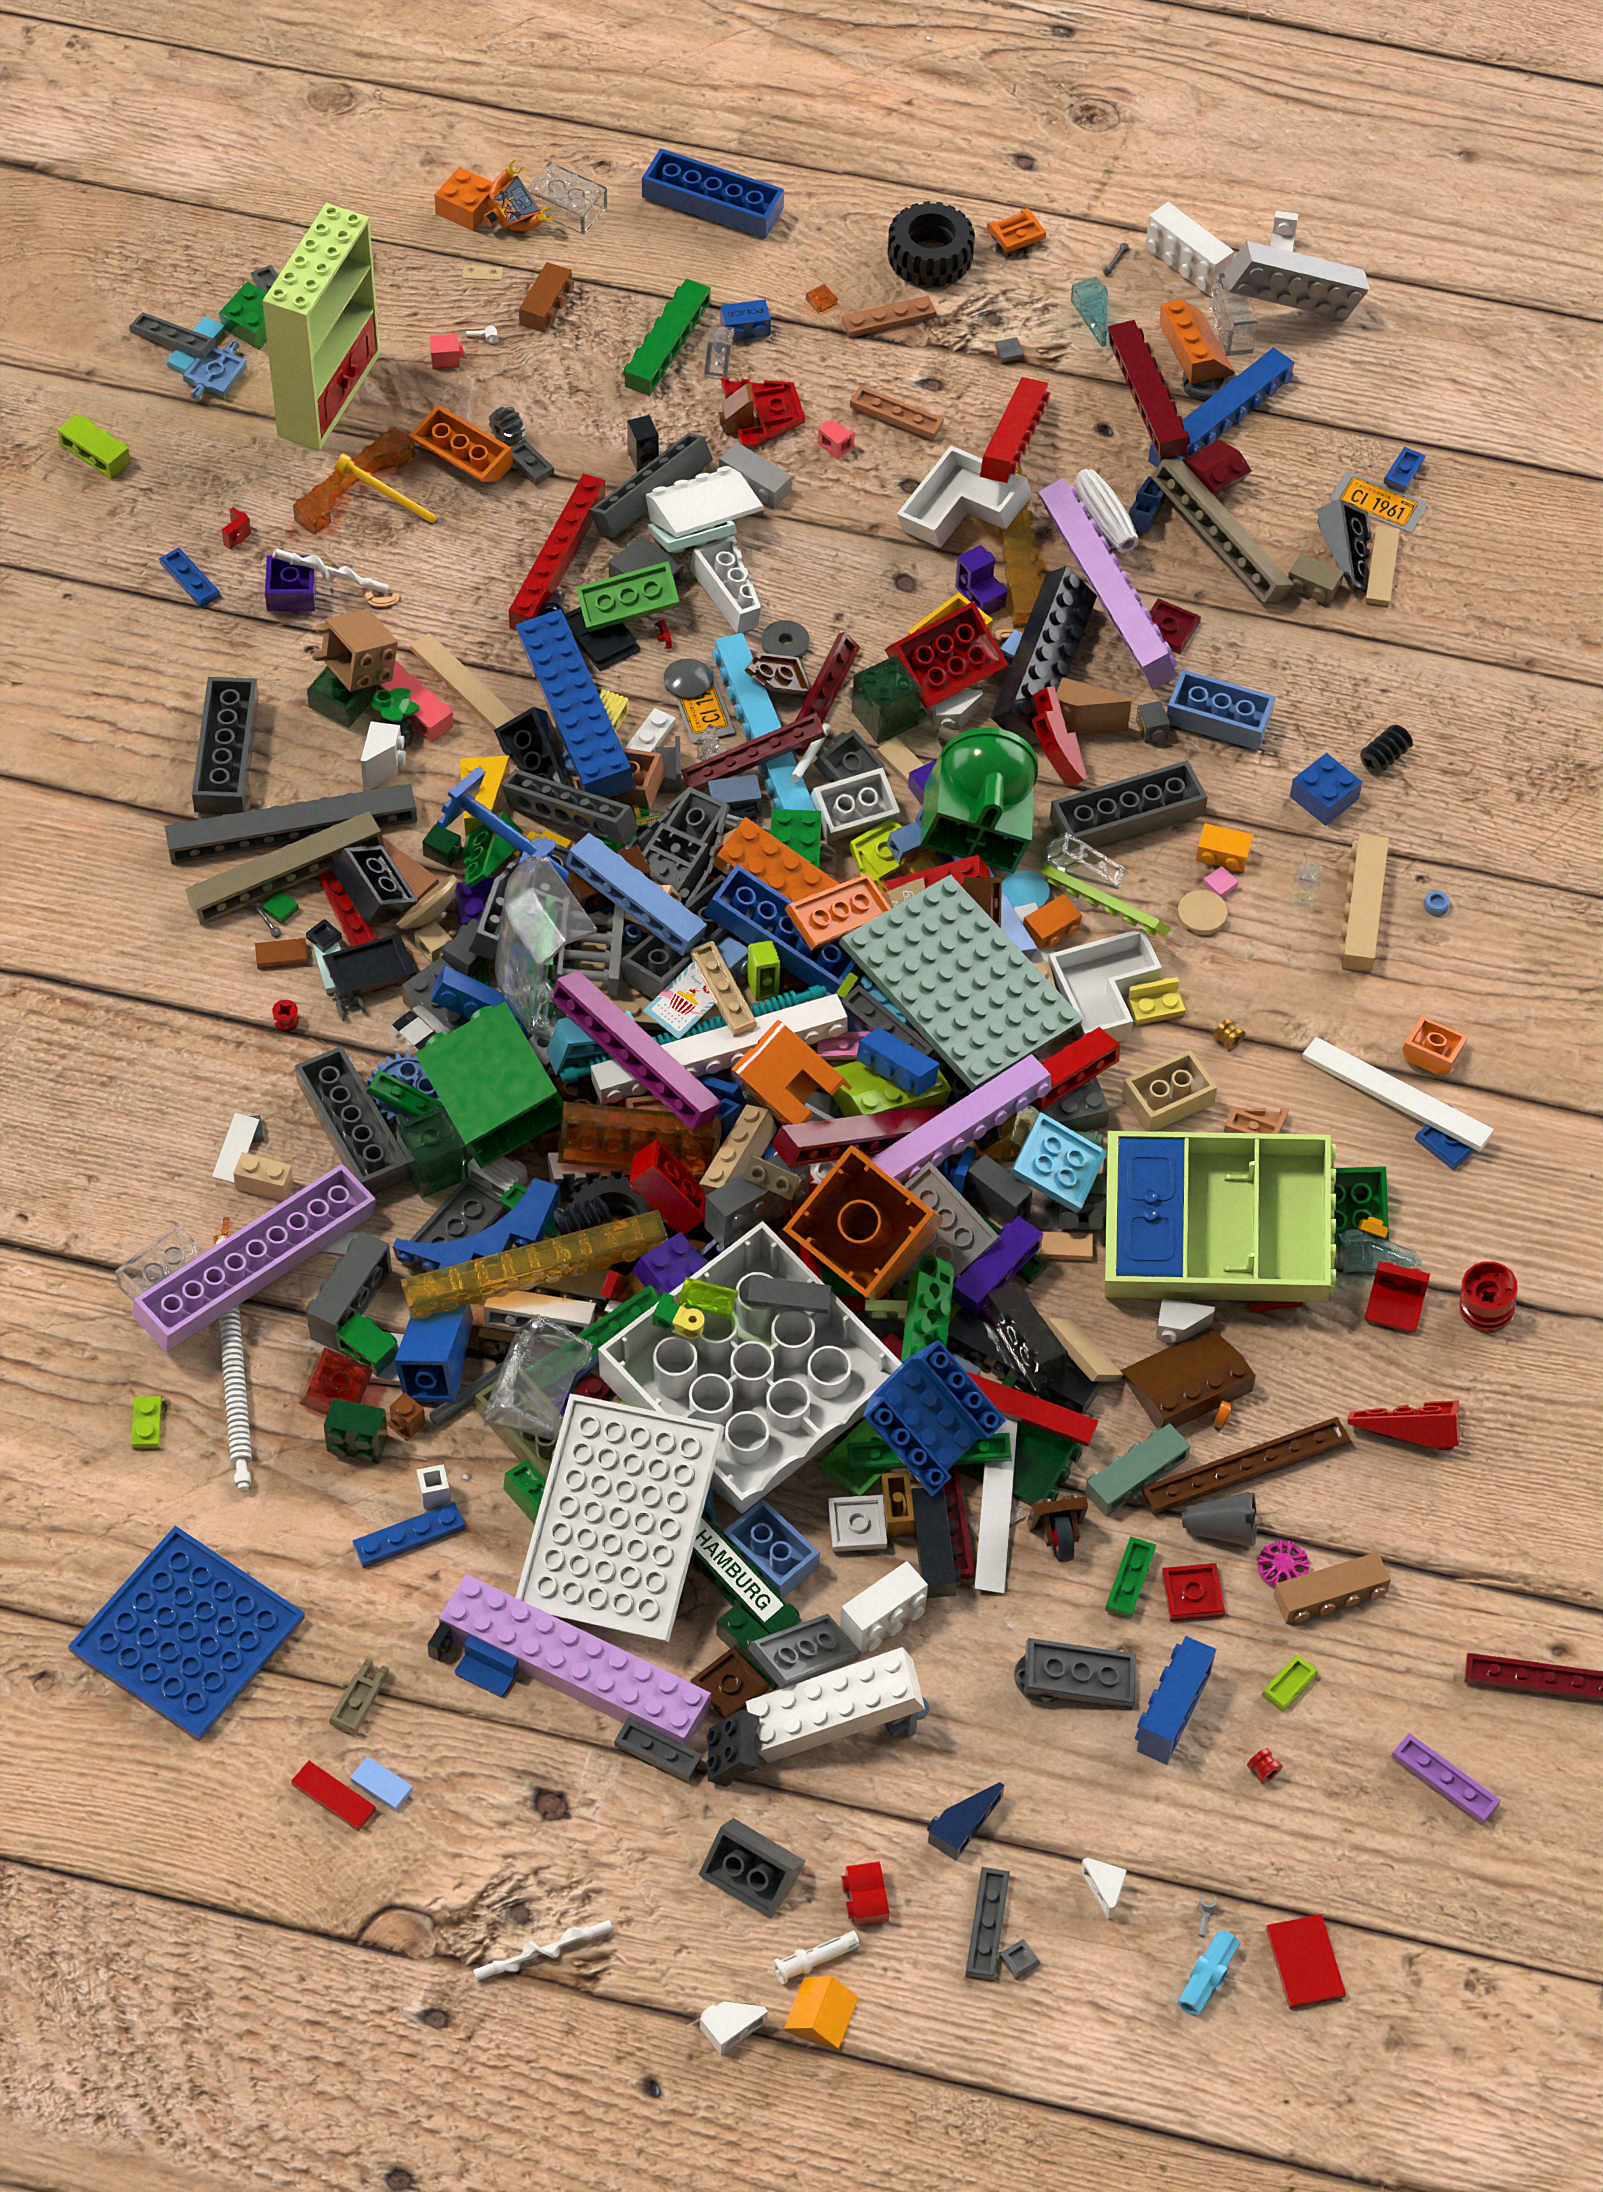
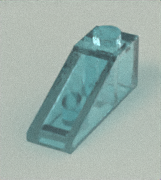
M1096 276L1073 284L1070 301L1101 347L1106 346L1108 331V291L1106 286L1101 284Z
M1348 1230L1346 1233L1338 1234V1264L1344 1273L1377 1270L1379 1261L1393 1262L1402 1267L1422 1266V1260L1416 1251L1361 1232L1360 1230Z

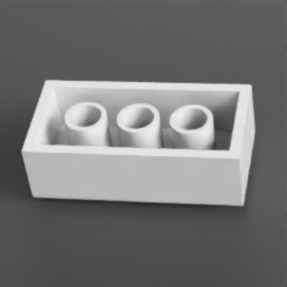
M1169 202L1149 215L1145 247L1151 253L1157 255L1168 266L1174 268L1184 278H1187L1209 296L1214 295L1227 285L1224 271L1233 260L1234 251Z

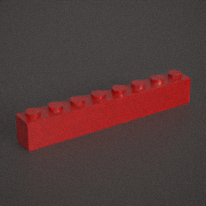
M1021 377L983 455L980 477L1008 483L1011 475L1015 476L1017 466L1021 463L1022 455H1025L1027 445H1030L1032 435L1036 431V426L1040 423L1041 415H1044L1045 408L1049 404L1051 392L1047 391L1048 382Z
M585 473L582 474L509 608L510 629L517 631L516 624L541 616V606L559 586L594 521L590 509L605 498L604 479Z

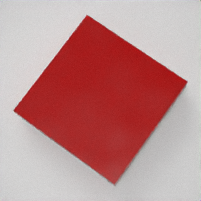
M1217 1563L1162 1568L1161 1573L1170 1621L1225 1616Z

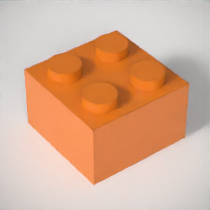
M458 167L434 194L435 213L474 231L484 220L483 215L491 211L487 206V202L490 200L489 191L493 182Z

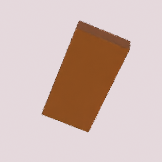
M305 938L255 943L257 969L308 964Z

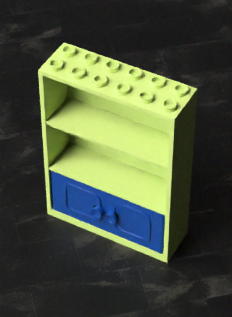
M1108 1131L1105 1298L1328 1302L1329 1293H1334V1285L1336 1284V1269H1331L1334 1268V1260L1336 1259V1244H1331L1334 1243V1235L1336 1233V1219H1331L1334 1218V1210L1336 1208V1194H1331L1334 1193V1185L1336 1183V1169H1334L1336 1144H1331V1135Z

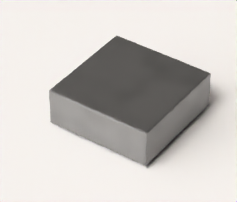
M1017 337L995 341V349L1001 364L1024 359V353Z
M1024 1939L1001 1952L999 1956L1016 1980L1040 1965V1960Z

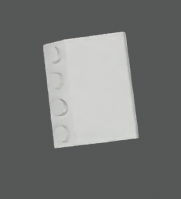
M730 466L720 467L717 469V472L711 474H698L695 479L689 481H676L673 486L667 488L657 487L652 490L653 492L645 494L650 521L677 538L764 510L762 503L741 473Z

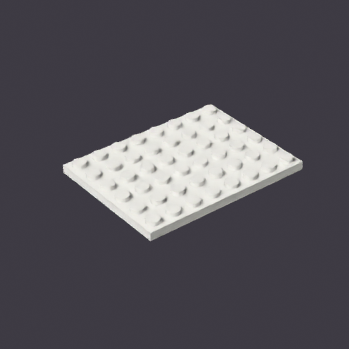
M570 1394L515 1598L554 1617L669 1642L724 1426Z

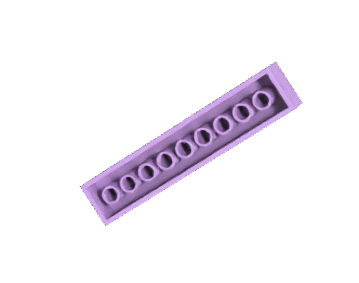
M1062 478L1038 491L1050 519L1092 590L1097 595L1098 600L1150 688L1154 690L1178 677L1174 669L1178 665L1172 655L1173 652L1166 641L1164 642L1156 623L1153 624L1149 611L1140 602L1141 599L1136 589L1131 587L1127 574L1124 570H1121L1119 561L1115 554L1109 550L1110 547L1104 536L1100 535L1099 528L1094 519H1091L1088 515L1089 512L1084 502L1078 498L1079 495L1073 484L1068 486L1065 479Z
M340 1164L134 1298L132 1316L165 1352H168L372 1217L376 1198L343 1164Z
M468 1574L465 1575L439 1616V1625L442 1622L451 1626L452 1638L464 1644L468 1637L471 1636L518 1659L519 1672L623 1723L629 1718L686 1747L690 1744L711 1708L710 1692Z

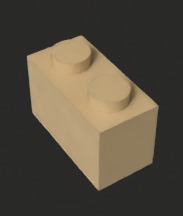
M244 1152L241 1153L233 1172L236 1190L280 1202L287 1199L294 1182L292 1165Z

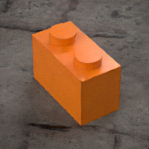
M1063 894L1024 917L1023 925L1036 947L1042 950L1045 947H1054L1060 939L1067 935H1074L1080 929L1082 914L1067 896Z

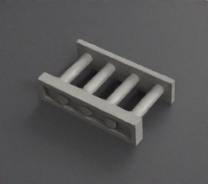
M564 898L563 909L558 908L557 924H561L558 965H553L551 980H557L578 970L563 968V960L604 963V966H609V970L604 969V972L579 971L589 981L603 982V985H608L607 996H617L624 910L615 904L614 913H609V915L568 912L569 899ZM567 922L608 925L607 928H612V932L607 931V934L568 931L566 928ZM565 941L606 944V947H611V951L606 950L605 953L568 950L565 949Z

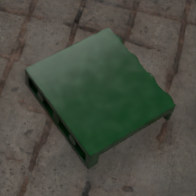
M1006 1375L1002 1382L1003 1385L1024 1392L1016 1388L1015 1378ZM1017 1421L1012 1497L1031 1507L1032 1504H1036V1501L1041 1499L1056 1501L1059 1494L1057 1488L1060 1483L1065 1484L1071 1473L1069 1467L1072 1462L1077 1463L1083 1452L1082 1445ZM985 1463L958 1465L960 1473L983 1483Z

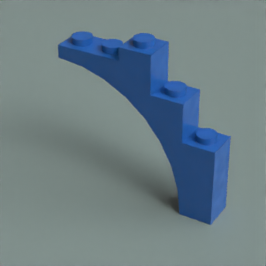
M534 1178L525 1195L516 1206L492 1226L477 1234L441 1243H417L396 1238L392 1247L395 1256L403 1264L412 1265L413 1263L431 1273L438 1271L440 1282L444 1287L451 1290L458 1288L465 1291L477 1263L486 1270H493L494 1268L502 1271L513 1244L526 1251L530 1249L539 1250L561 1198L559 1186Z

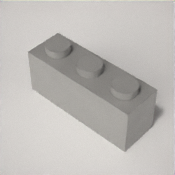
M738 442L719 458V468L730 466L740 472L762 503L775 508L792 492V476Z

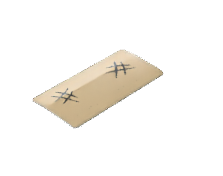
M464 265L462 278L502 280L503 267Z

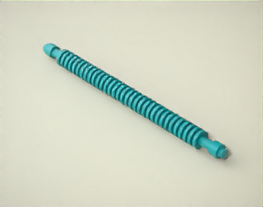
M819 985L809 987L808 991L797 995L792 990L789 991V995L787 992L783 993V998L781 995H777V1000L775 997H771V1003L769 999H765L764 1004L762 1001H759L758 1006L756 1003H753L751 1005L752 1009L750 1005L748 1007L755 1018L823 998V996L827 995L824 986L819 987ZM720 1014V1018L718 1015L714 1016V1021L712 1018H708V1024L706 1020L701 1021L702 1026L699 1022H696L695 1027L693 1025L680 1039L671 1033L669 1037L667 1032L663 1033L664 1039L661 1034L657 1035V1040L655 1037L652 1038L659 1045H664L725 1027L727 1024ZM606 1052L607 1058L604 1053L600 1054L601 1060L598 1056H594V1062L592 1058H588V1064L563 1069L564 1072L559 1073L561 1081L568 1084L576 1082L578 1078L591 1074L592 1065L613 1060L614 1058L608 1052Z

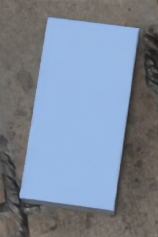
M368 1756L350 1777L352 1783L394 1811L398 1810L413 1791L412 1785Z

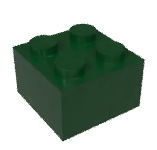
M332 1398L324 1423L327 1452H331L338 1457H354L366 1463L371 1461L380 1463L388 1437L385 1409Z

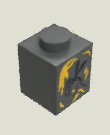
M1157 701L1138 705L1136 722L1144 742H1157L1168 738L1170 722L1162 702Z

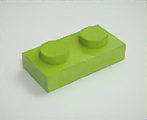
M161 1396L134 1397L132 1449H160Z

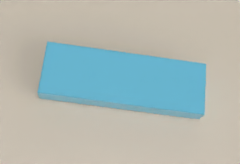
M204 317L193 331L214 338L217 341L224 333L225 326L208 317ZM175 350L166 361L167 367L184 374L196 357Z

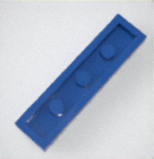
M455 1502L352 1540L362 1568L465 1530V1524Z

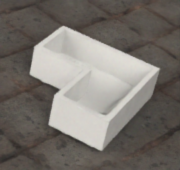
M950 446L899 510L897 516L904 532L940 548L967 514L1006 530L1032 497L1027 478L1017 473L1015 476L1011 475L1008 483L980 477L982 459Z
M1142 928L1051 953L1048 956L1056 990L1084 1019L1081 1025L1073 1029L1078 1040L1084 1034L1098 1027L1103 1029L1117 1042L1131 1038L1133 1020L1121 995L1128 994L1129 988L1138 983L1146 984L1159 981L1162 970L1150 941Z

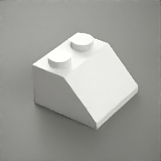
M378 722L370 723L361 757L364 791H369L397 776L400 765L404 766L406 751H402L404 736H401L400 725Z

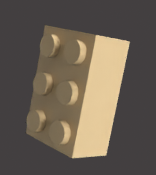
M1190 1049L1124 1079L1122 1097L1146 1132H1155L1215 1103L1217 1086Z

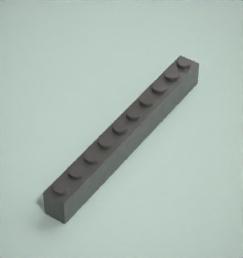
M410 783L358 793H347L335 797H323L306 802L300 801L289 805L249 810L242 813L225 814L219 817L201 818L196 821L174 823L164 827L171 864L291 844L368 811L379 828L417 822V811Z

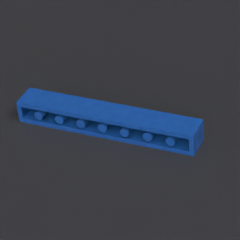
M1273 347L1183 419V430H1187L1190 436V444L1187 445L1188 455L1172 459L1183 460L1207 445H1211L1222 433H1227L1233 424L1237 421H1242L1248 412L1253 408H1258L1264 399L1268 396H1273L1279 387L1291 381L1294 375V361ZM1152 444L1150 445L1148 462L1158 468L1162 461H1160Z

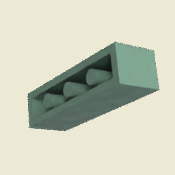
M1170 1423L1163 1428L1158 1427L1149 1435L1148 1439L1142 1443L1137 1442L1132 1445L1121 1458L1117 1456L1112 1459L1107 1468L1101 1472L1095 1471L1087 1479L1085 1495L1107 1517L1141 1493L1142 1487L1155 1483L1189 1458L1191 1445Z

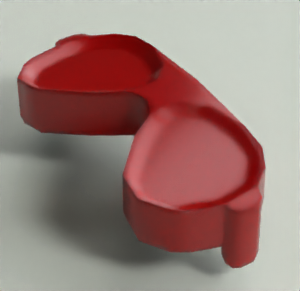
M660 620L655 623V626H658L662 635L657 636L658 641L665 639L666 646L664 649L666 650L672 648L671 634H669L665 620Z

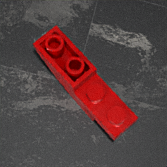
M1055 686L1046 687L1033 694L1038 716L1031 720L1048 760L1069 787H1072L1088 779L1075 732L1067 733Z

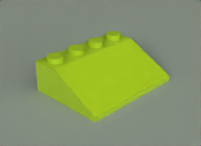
M855 1061L834 1068L852 1088L849 1090L842 1085L832 1097L844 1116L852 1117L942 1105L944 1108L952 1089L938 1069L936 1084L918 1097H915L864 1064Z

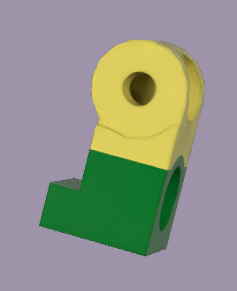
M663 1292L653 1313L652 1325L688 1339H696L704 1331L705 1319L702 1312L698 1309H686L674 1304V1296Z

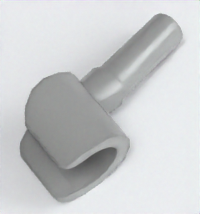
M1205 1894L1200 1897L1198 1910L1201 1913V1922L1198 1936L1205 1937L1208 1919L1216 1909L1217 1898L1215 1896L1211 1905L1204 1903Z

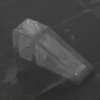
M1068 832L1048 843L1044 864H1048L1076 879L1114 889L1120 888L1124 872L1123 866Z

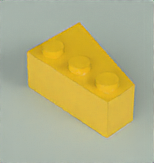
M509 756L460 759L461 781L477 767L486 772L475 800L497 815L498 805L504 793L501 784L510 775ZM465 811L463 812L465 836H467V834L483 824Z

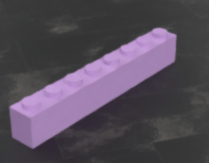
M1031 1054L877 1154L871 1160L904 1186L929 1161L935 1167L940 1165L945 1158L953 1153L960 1152L965 1145L974 1139L983 1137L994 1126L1003 1124L1008 1117L1017 1111L1024 1110L1035 1099L1044 1097L1052 1089L1051 1074Z

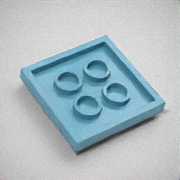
M1040 1112L1029 1131L1010 1174L1078 1213L1082 1209L1107 1151Z

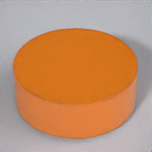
M1221 1401L1213 1421V1426L1221 1429L1224 1427L1232 1407L1231 1403Z

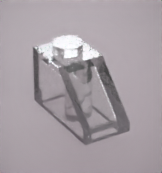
M712 325L707 346L704 378L721 380V378L728 377L735 345V328Z

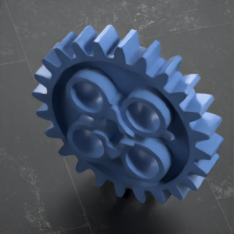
M407 1051L405 1057L401 1058L400 1054L396 1053L395 1060L388 1056L386 1057V1065L378 1062V1070L441 1102L416 1055L413 1058L410 1056L409 1051ZM371 1070L372 1078L367 1079L368 1086H370L378 1070ZM406 1073L413 1074L412 1076H404ZM426 1088L431 1089V1091L424 1092L422 1090ZM371 1096L383 1119L387 1117L388 1126L393 1122H397V1129H400L402 1124H406L407 1129L410 1130L412 1124L415 1123L419 1129L421 1128V1121Z

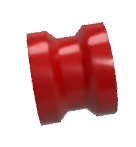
M288 999L280 1000L274 1004L272 1014L275 1027L283 1032L294 1030L299 1024L297 1005Z
M1268 1748L1256 1753L1247 1763V1767L1258 1774L1257 1779L1262 1784L1273 1779L1283 1768V1765L1278 1760L1272 1758V1752Z

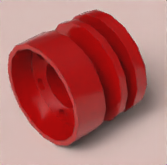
M1488 1261L1477 1263L1465 1272L1461 1284L1459 1308L1463 1320L1469 1326L1480 1331L1493 1332L1504 1328L1511 1322L1515 1313L1518 1291L1517 1279L1514 1273L1503 1264Z

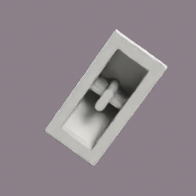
M1086 1858L1082 1860L1081 1873L1107 1919H1110L1115 1912L1125 1880L1126 1870Z

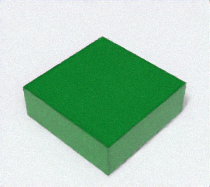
M281 891L263 905V911L281 925L299 909L298 903Z

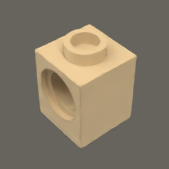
M436 920L414 932L416 948L430 964L440 957L443 958V953L441 952L443 946L448 940L452 941V938Z

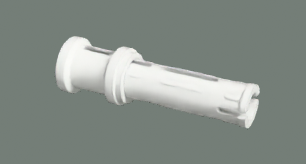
M850 1931L843 1936L827 1941L806 1951L798 1949L792 1956L782 1960L778 1958L773 1960L775 1973L781 1984H785L788 1982V1979L801 1973L804 1975L809 1974L813 1967L860 1948L859 1939L854 1931Z

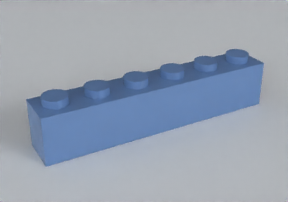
M588 833L569 850L566 866L680 955L684 956L690 949L702 940L707 924L699 916L690 912L680 901L672 898L661 886L654 884L640 870L627 863L621 855L609 849L600 839Z

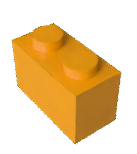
M1205 823L1198 845L1196 861L1207 865L1222 866L1232 871L1244 872L1251 849L1253 834Z

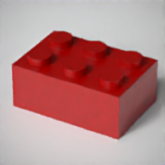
M658 1139L633 1155L629 1180L630 1187L636 1194H640L647 1201L651 1210L658 1212L665 1219L670 1229L676 1230L678 1233L681 1232L684 1235L705 1220L706 1198L699 1185L700 1182Z

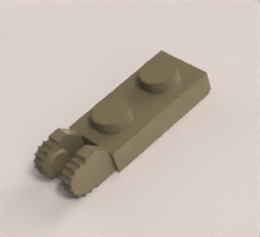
M366 1659L359 1672L353 1676L329 1719L330 1725L355 1735L381 1690L389 1668L383 1665L372 1681L367 1679L372 1671L373 1661Z

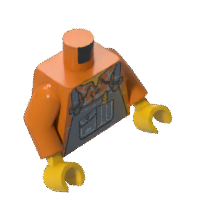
M518 159L511 161L509 169H505L494 180L489 191L490 200L487 202V206L491 211L483 215V219L489 227L499 222L504 230L510 228L513 231H530L543 224L544 220L552 221L555 219V215L549 218L545 215L546 211L550 210L551 207H544L540 210L518 175H513L514 173H520L524 169V165L519 170L513 168V163Z

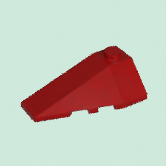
M1459 1400L1423 1402L1424 1407L1417 1409L1409 1407L1408 1404L1399 1405L1398 1408L1393 1409V1412H1387L1385 1408L1351 1411L1347 1419L1349 1425L1428 1447H1438V1450H1451L1454 1446L1459 1445Z

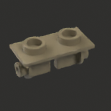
M751 1155L743 1177L789 1200H792L795 1190L800 1187L802 1179L797 1174L786 1171L754 1155Z

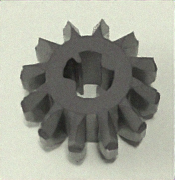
M507 405L500 407L489 416V426L492 429V433L497 440L504 444L514 446L526 436L524 431L526 427L523 425V419L520 418L519 413L515 412L513 407Z

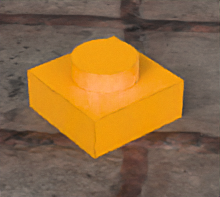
M1368 1217V1220L1363 1219L1359 1221L1357 1231L1383 1239L1386 1238L1389 1228L1382 1226L1383 1221Z

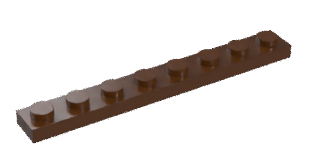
M1337 1416L1142 1487L1141 1492L1152 1514H1156L1348 1444L1349 1436Z

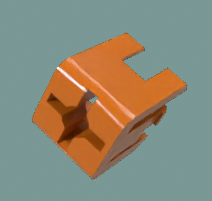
M777 1020L758 1040L755 1048H751L731 1069L734 1082L762 1108L769 1109L772 1117L783 1126L806 1123L814 1116L803 1103L819 1086L824 1088L831 1096L842 1085L849 1090L852 1088L834 1068L780 1020Z

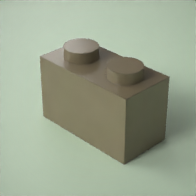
M1301 553L1289 571L1288 578L1294 583V586L1291 588L1293 591L1330 606L1342 586L1344 571Z

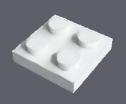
M883 1495L828 1498L832 1552L887 1549Z

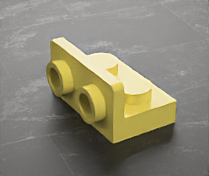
M1177 977L1171 979L1163 978L1146 984L1138 983L1129 988L1127 1002L1136 1026L1185 1016V1007L1178 991L1179 980Z

